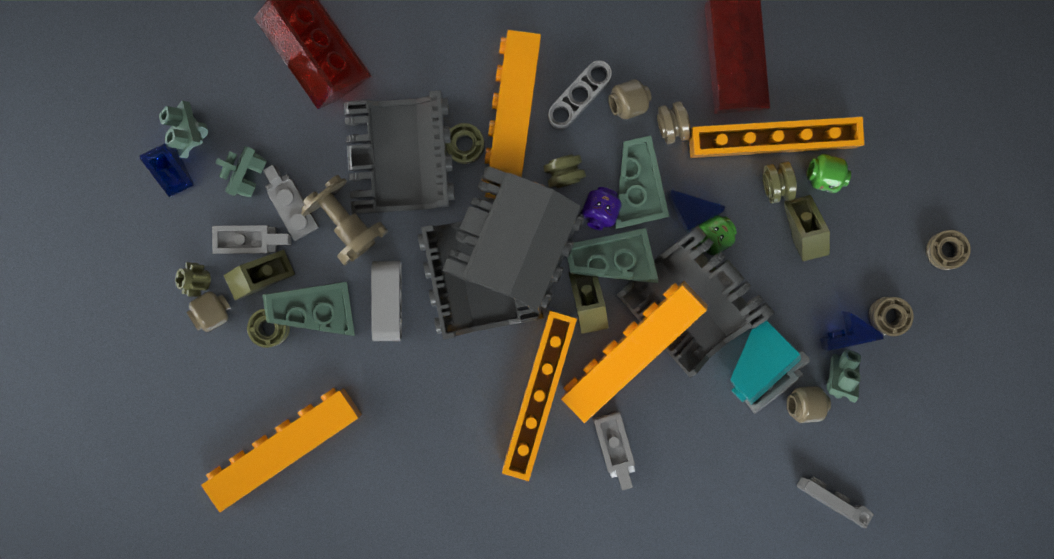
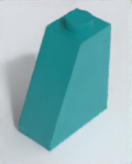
M767 320L754 329L752 328L730 379L734 386L731 391L741 402L747 400L751 405L801 360L799 352Z

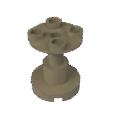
M336 175L325 184L327 187L319 194L315 191L303 200L304 205L301 208V214L306 216L322 207L337 225L334 232L346 245L337 256L342 264L346 266L350 261L353 262L376 244L374 239L377 236L382 238L388 230L381 222L367 228L356 213L351 216L334 197L344 187L347 180L345 178L341 179L339 175Z

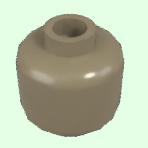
M634 79L615 85L608 96V103L615 116H619L622 119H630L646 113L652 96L650 89L646 85L644 86L640 81Z
M208 291L189 303L190 310L186 313L198 331L202 329L205 332H211L228 321L227 310L231 309L222 294L217 297L214 292Z
M818 386L795 388L787 398L788 413L799 423L823 421L831 408L829 396Z

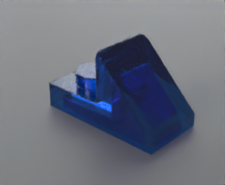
M843 311L847 333H845L844 329L827 332L828 337L820 338L822 349L831 351L884 338L883 333L851 312Z

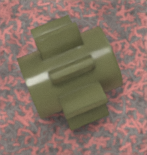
M186 262L185 269H178L175 276V284L178 289H182V294H186L189 297L201 296V290H208L211 276L208 270H204V265Z

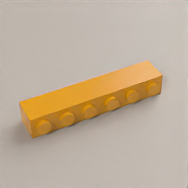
M507 30V38L501 37L499 54H504L503 65H497L496 81L500 82L499 93L494 92L492 109H497L496 119L490 120L488 136L493 137L492 148H486L484 164H489V167L505 173L522 177L541 34ZM485 193V198L495 200V195Z
M863 117L692 127L689 139L690 158L854 149L864 145Z
M685 281L679 286L676 283L672 284L663 293L666 298L659 305L653 302L642 313L645 316L643 320L638 324L633 321L622 332L625 336L618 343L613 340L603 349L602 352L605 355L599 361L595 358L592 359L583 368L585 374L579 379L573 377L563 387L565 393L561 400L584 423L707 311L708 304Z
M549 310L503 464L502 474L526 481L530 479L577 321L576 317Z
M335 388L331 389L320 397L323 401L316 407L309 404L297 412L300 418L292 423L287 419L274 429L277 432L275 435L268 439L265 434L253 442V450L247 454L242 450L228 459L231 465L224 470L221 466H218L206 474L209 480L201 486L217 510L222 512L357 420L362 414L346 390L342 388L337 392Z

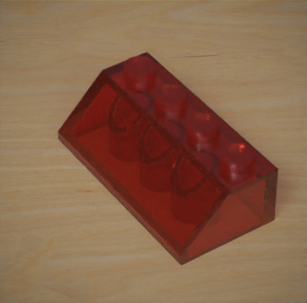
M267 0L255 15V21L317 109L338 101L371 77V74L319 0Z
M708 0L705 3L715 114L770 109L761 0Z

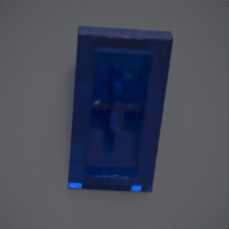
M162 144L139 156L168 197L194 186L182 158L179 157L177 148L167 147L166 144Z
M670 190L667 195L685 231L696 227L725 210L723 205L675 190Z

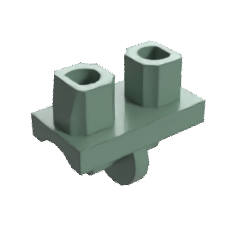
M182 100L177 108L165 106L159 114L161 124L172 127L165 136L166 146L177 148L181 158L187 159L189 151L193 147L201 145L203 143L202 139L208 135L207 125L197 122V119L194 118L190 102Z
M244 146L236 166L233 164L237 154L229 152L226 161L217 158L216 164L223 166L219 177L227 180L230 171H233L225 189L228 194L233 196L236 194L246 197L252 196L256 183L244 179L245 172L249 168L261 174L267 162L260 155L254 153V149Z
M845 349L841 356L837 354L832 355L830 358V374L827 381V391L829 394L834 395L836 398L845 396L854 403L859 398V368L861 362V355L859 353Z

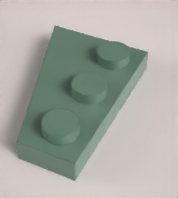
M651 135L623 142L618 198L621 200L622 206L615 223V229L670 217Z
M646 228L575 242L570 256L567 257L570 274L658 283Z
M347 282L262 294L266 322L355 336Z

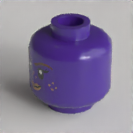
M598 187L597 190L590 191L582 208V215L588 221L587 225L596 230H603V227L613 226L621 210V200L615 191L606 187Z

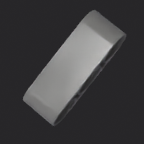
M601 60L592 62L555 101L548 114L549 123L553 128L562 130L569 127L607 86L612 75L611 67L608 63ZM594 69H601L605 72L606 79L600 82L595 81L591 77V72ZM576 89H582L587 93V99L584 102H577L573 99L572 92ZM558 109L565 110L568 113V120L563 123L555 121L553 118L554 111Z
M401 261L372 262L371 312L373 341H401L402 339Z

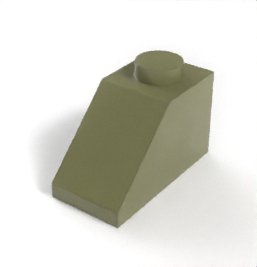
M807 195L795 198L794 200L784 201L793 243L802 261L830 255V230L812 196Z
M281 250L239 265L223 276L234 300H238L290 278L295 273L285 251Z
M568 272L581 334L608 329L606 306L598 277L570 274Z

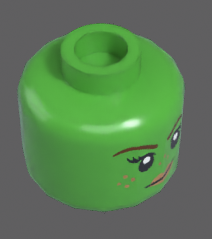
M821 154L816 159L813 158L807 170V179L810 180L811 186L815 189L837 193L843 186L846 187L849 184L851 171L848 170L846 160Z
M713 215L698 225L706 234V237L696 246L710 238L713 244L706 253L711 256L724 252L735 243L737 230L733 222L726 216Z

